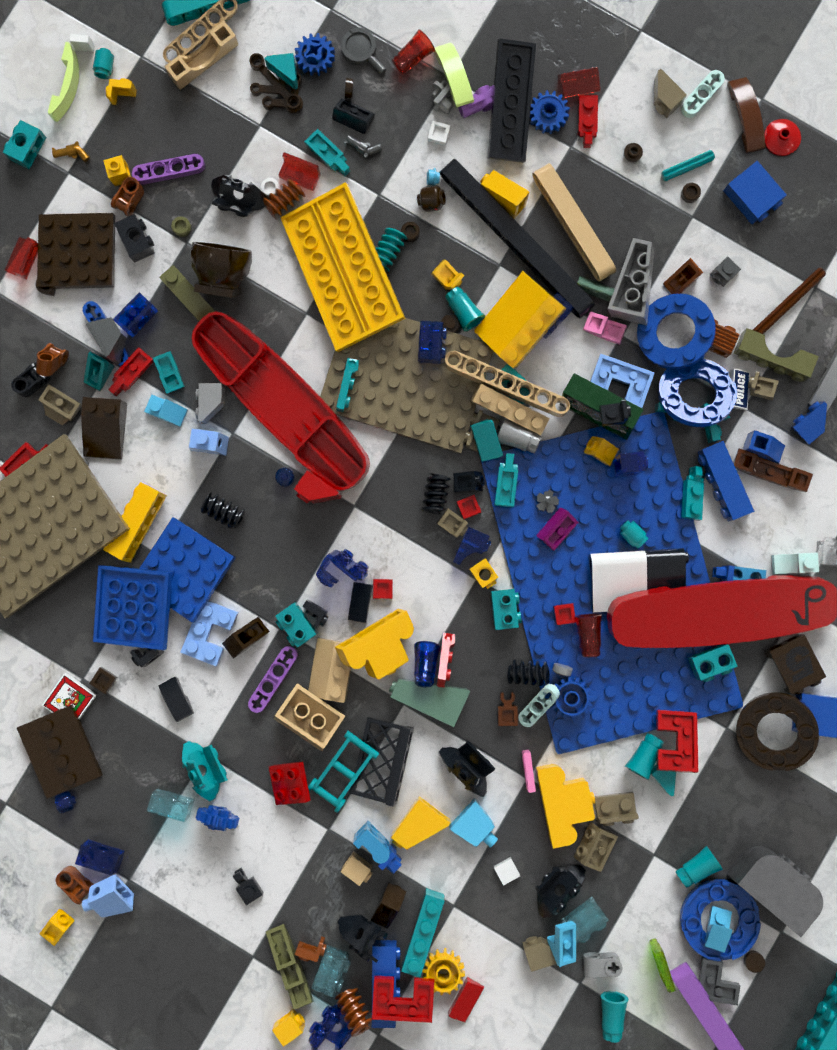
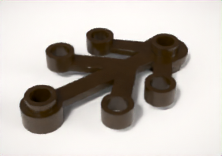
M259 53L252 54L249 59L251 68L255 71H260L271 84H251L250 91L252 95L260 96L261 93L280 94L284 99H272L270 96L264 97L262 99L263 107L266 110H271L273 107H285L290 113L300 112L303 108V100L299 96V85L302 83L301 75L297 72V77L299 78L297 90L291 88L290 94L286 89V82L281 78L278 81L265 66L264 57ZM254 88H259L258 91H253ZM267 101H271L270 105H265ZM292 103H297L296 106H291Z

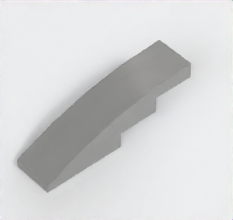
M837 350L826 366L827 369L817 384L818 388L808 402L812 405L816 401L819 403L825 401L827 403V411L837 396Z

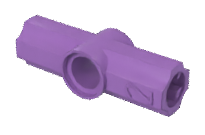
M485 85L476 90L473 94V103L458 107L461 116L466 118L481 110L483 112L490 111L492 109L494 85L491 87Z

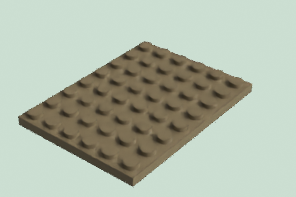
M406 318L340 352L335 350L320 397L338 416L461 454L465 443L463 440L469 430L477 405L471 402L470 399L479 383L449 371L445 367V356L450 351H458L489 365L493 350L485 342ZM452 357L448 362L451 365H457L459 360ZM347 358L359 360L358 371L351 376L355 380L353 389H348L347 394L348 397H351L349 407L344 408L343 413L338 412L336 406ZM474 365L466 367L469 373H474L477 370Z
M65 434L0 481V612L4 618L12 616L130 529L71 440Z

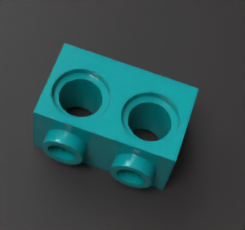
M729 644L718 645L688 657L696 679L703 680V682L715 679L714 676L720 673L721 675L733 672V668L738 667ZM721 655H724L726 658V662L723 665H720L718 662ZM703 662H706L708 669L702 673L700 666Z

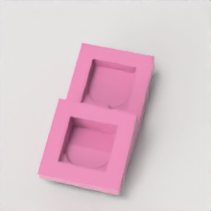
M590 312L583 330L620 345L627 326L608 320L606 316Z

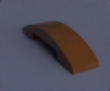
M747 77L728 81L732 101L735 100L744 132L742 140L746 153L765 149V135L761 112Z
M740 448L733 463L737 470L802 492L808 491L813 476L812 473L798 468H789L758 457L757 454Z

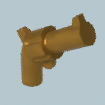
M78 141L75 144L67 145L66 148L57 150L52 148L54 158L69 156L77 159L79 155L84 162L90 159L89 155L79 147Z

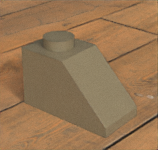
M659 69L654 79V106L659 114L668 118L683 104L687 94L662 69Z
M532 936L527 938L525 942H522L531 972L557 964L545 938Z

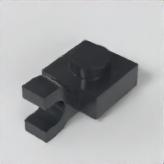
M242 867L234 872L233 878L240 884L236 887V890L245 905L263 895L264 892L254 876L248 879Z

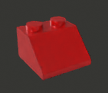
M308 470L294 488L298 492L296 496L307 504L309 501L315 504L337 500L342 497L337 490Z

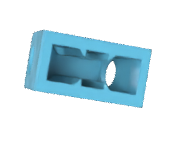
M475 798L450 824L452 832L475 847L483 841L491 848L498 840L491 833L495 827L494 822Z

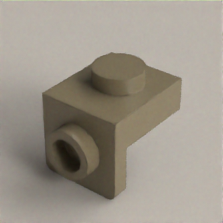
M756 371L755 376L750 377L748 388H751L750 395L773 401L779 381L761 377L760 372Z
M449 508L446 509L437 522L439 526L456 538L459 535L462 537L468 529L466 526L468 522Z

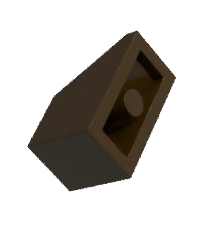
M257 617L231 634L222 645L234 659L270 631L261 619Z
M388 883L370 921L388 929L397 916L407 891L401 889L398 885Z

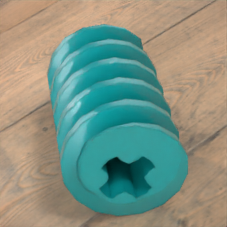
M393 228L385 229V234L381 236L382 241H379L377 243L378 247H376L386 272L390 271L387 265L393 266L390 258L397 259L394 252H401L397 246H404L401 239L407 240L405 234Z

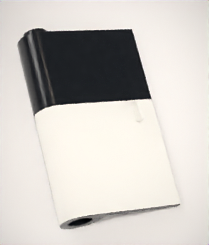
M684 548L590 554L589 567L592 574L593 613L608 612L611 602L623 595L663 586L671 589L686 586V563L689 562L688 552H685Z

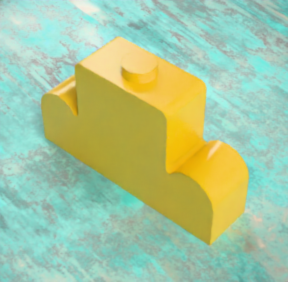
M396 609L335 646V649L345 666L353 669H360L364 666L370 677L381 679L386 675L395 673L397 668L408 662V656L400 639L410 638L414 632V627L407 611Z
M557 764L535 767L551 845L553 849L572 845L577 839V832L572 824L595 819L592 805L595 804L594 794L590 792L588 782L584 778L565 781V773Z

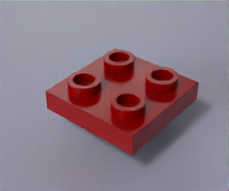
M303 762L269 766L276 805L311 801Z

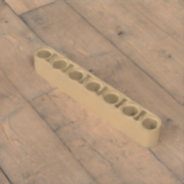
M548 163L533 172L532 176L536 185L595 279L600 282L615 273L616 267L554 167Z
M450 351L445 356V367L449 371L476 383L483 384L555 417H563L570 409V402L565 397L458 351ZM455 357L459 360V363L451 365L448 360ZM474 365L477 370L474 373H469L466 367ZM485 373H492L494 379L491 381L484 378ZM509 380L512 383V387L504 388L502 381ZM521 388H527L530 394L528 396H523L520 394L519 390ZM544 395L547 398V403L541 404L537 397ZM562 403L565 406V410L562 412L558 411L555 405Z

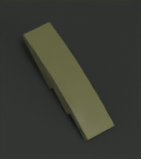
M285 924L265 931L277 970L280 971L285 990H288L293 1009L296 1010L314 1002L300 960L295 955L296 950Z

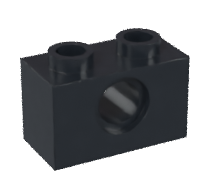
M133 214L114 223L126 251L134 263L155 253L152 248L155 246L150 235H146L144 230L147 227L142 219H138ZM135 235H140L138 240L133 241Z

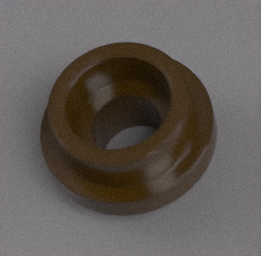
M630 143L624 149V157L629 162H637L643 155V149L637 143ZM630 150H635L637 153L632 154Z

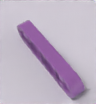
M198 154L185 155L137 165L132 170V176L140 184H149L199 174L204 171L205 162ZM198 160L199 162L198 167H194L193 165L195 163L194 161ZM177 163L183 165L182 170L179 172L173 170L174 165ZM163 167L164 173L156 175V168ZM141 171L144 172L143 178H140V177L138 176V175H140V172H141Z
M284 647L249 699L248 706L252 712L259 713L263 711L297 660L298 651L295 647ZM292 650V655L294 657L293 659L289 658L286 661V663L289 664L288 667L284 663L278 661L279 659H281L282 661L285 659V651L288 652ZM275 666L283 667L284 673L282 676L274 674L273 669ZM265 682L273 684L272 692L267 693L263 690ZM258 692L268 697L267 700L265 697L261 700L260 704L262 707H254L255 703L253 700L256 701L261 696L257 694Z

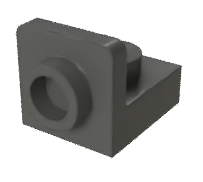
M727 256L710 275L715 283L721 284L724 287L741 269Z

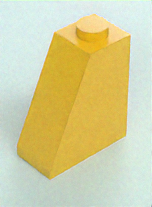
M495 170L490 174H485L481 179V185L514 219L526 207L529 191Z
M419 796L392 832V842L400 849L404 847L408 850L448 827L451 823L450 818Z

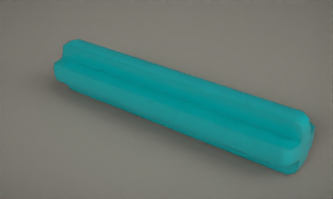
M708 150L662 171L661 176L664 181H668L714 160V152Z

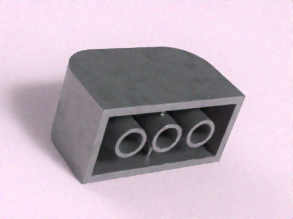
M754 846L749 848L727 873L739 886L800 937L805 934L823 909L822 894L810 882L812 878L782 853L779 852L777 855L767 847Z

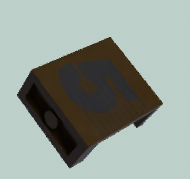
M797 634L764 651L767 658L773 659L786 684L785 693L798 695L804 692V688L816 686L822 682V679L826 678L806 636L803 634Z

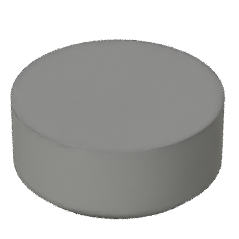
M554 663L552 670L563 676H571L573 668Z

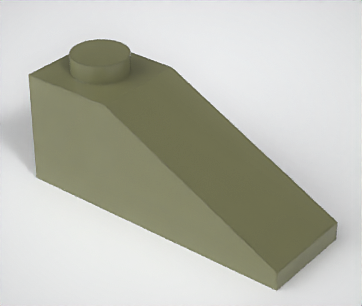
M174 265L159 277L198 321L208 313L215 312L198 292H194V287Z

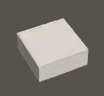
M70 34L69 41L76 51L94 52L95 45L88 35Z
M432 121L428 141L446 146L451 125Z
M511 857L494 866L503 886L520 877V873Z

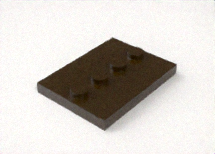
M73 704L17 727V731L47 799L103 775Z

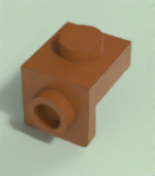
M321 936L318 947L299 941L295 955L303 961L311 960L317 962L319 956L323 957L327 946L323 944L325 937Z

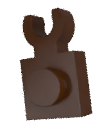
M501 692L500 699L503 702V706H498V726H518V706H512L515 694L511 692V698L506 700L504 699V692Z

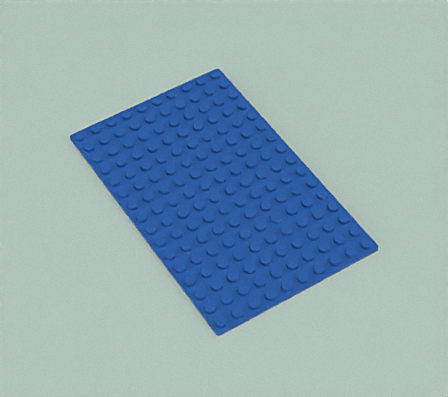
M664 412L640 416L628 440L600 426L541 441L535 454L513 448L502 451V457L481 461L515 593L518 592L519 594L518 607L533 665L535 666L536 661H539L542 667L544 661H547L550 671L549 684L552 685L554 683L561 684L560 678L567 681V676L553 672L554 663L573 668L570 676L572 681H574L575 677L579 678V683L585 681L584 687H590L591 690L588 694L593 696V698L589 699L592 706H587L588 713H581L582 718L576 715L575 719L572 720L568 715L564 719L563 713L560 715L556 714L558 708L552 709L550 707L546 711L555 750L558 754L656 730L657 710L697 713V719L743 707L734 668L732 669L733 672L726 675L717 674L714 676L715 679L708 682L697 680L688 657L718 645L678 648L625 647L618 643L610 634L607 624V612L593 613L592 574L589 567L590 554L684 548L685 552H688L689 562L686 563V586L710 583L694 520L681 517L683 480ZM592 436L604 438L619 449L610 466L584 453L587 442ZM507 453L514 454L513 464L518 465L514 508L494 506L500 463H505ZM551 490L553 491V496L559 499V504L554 505L553 513H547L546 509L545 511L538 510L536 506L541 502H537L536 496L539 493L544 495L545 491ZM563 508L579 523L553 551L536 535L558 509ZM627 520L629 522L634 520L647 533L646 536L649 538L638 549L635 546L632 547L619 534L622 531L620 527ZM573 603L576 623L556 625L553 606ZM721 655L718 659L720 665L726 662L724 655ZM703 662L700 666L702 673L708 669L706 662ZM545 682L542 686H539L540 691L546 686ZM549 692L544 698L548 699L552 694ZM568 694L566 701L568 703L574 702L575 694Z

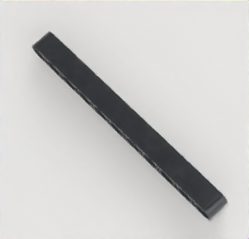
M456 159L451 160L439 172L443 180L577 318H582L595 306L593 300Z

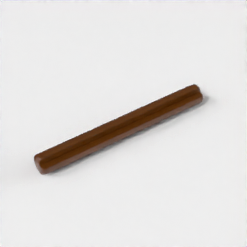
M818 268L762 320L753 331L764 334L826 275V272L822 268Z

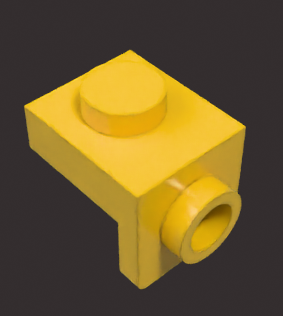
M125 78L120 80L109 79V86H106V97L112 105L117 104L118 95L136 97L137 89L132 81Z
M446 259L442 260L431 273L446 290L459 287L462 283L461 279L465 276L463 273H458Z
M592 436L587 442L584 453L610 466L619 449L604 438Z

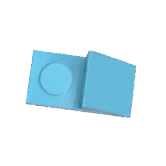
M151 394L144 412L181 427L188 409Z
M711 906L704 947L725 952L732 934V929H729L732 911Z
M573 921L555 925V935L547 937V941L557 965L561 967L576 962V924Z

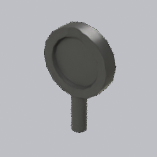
M359 27L352 28L342 37V54L348 62L355 65L369 62L381 75L386 72V68L374 57L376 42L370 31Z

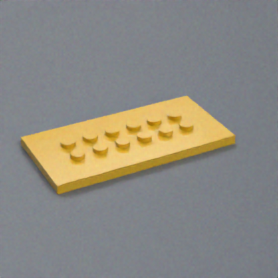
M346 182L280 217L337 352L406 319Z

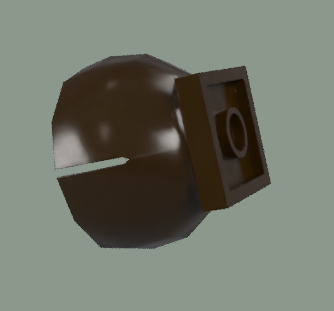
M192 242L190 251L191 266L199 279V282L194 285V292L229 298L241 295V287H238V285L249 274L252 264V251L228 245Z

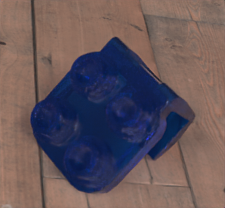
M347 549L343 551L334 550L326 555L316 572V576L323 585L332 588L334 586L333 583L337 584L339 580L325 570L331 562L354 581H363L368 576L369 566L363 561L354 562L353 553Z
M337 1005L326 1006L321 1014L323 1020L319 1023L315 1021L310 1027L309 1032L311 1036L308 1042H310L312 1050H318V1047L325 1039L335 1044V1050H342L352 1037L351 1032L353 1030H349L347 1027L349 1022L344 1021L346 1015L341 1014V1009ZM336 1024H341L342 1028L339 1031H332Z

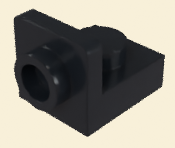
M626 399L621 400L620 403L600 405L599 407L602 427L626 424L628 418L631 417L630 405L626 404Z
M482 472L453 473L454 492L483 491L484 477Z
M310 600L305 601L303 608L306 609L305 613L314 618L316 615L319 616L313 627L319 628L320 625L323 627L329 618L326 615L328 611Z
M138 649L130 652L132 661L140 667H147L164 653L163 650L146 649L143 652L144 656Z

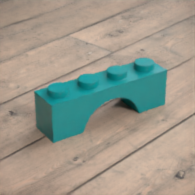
M428 888L425 889L416 925L402 961L401 972L421 977L445 902V895L443 893Z

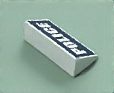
M733 369L730 371V378L733 382L735 381L737 387V400L733 409L748 410L750 372Z

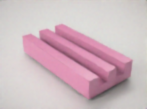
M522 750L526 789L529 793L536 792L531 752L529 750Z

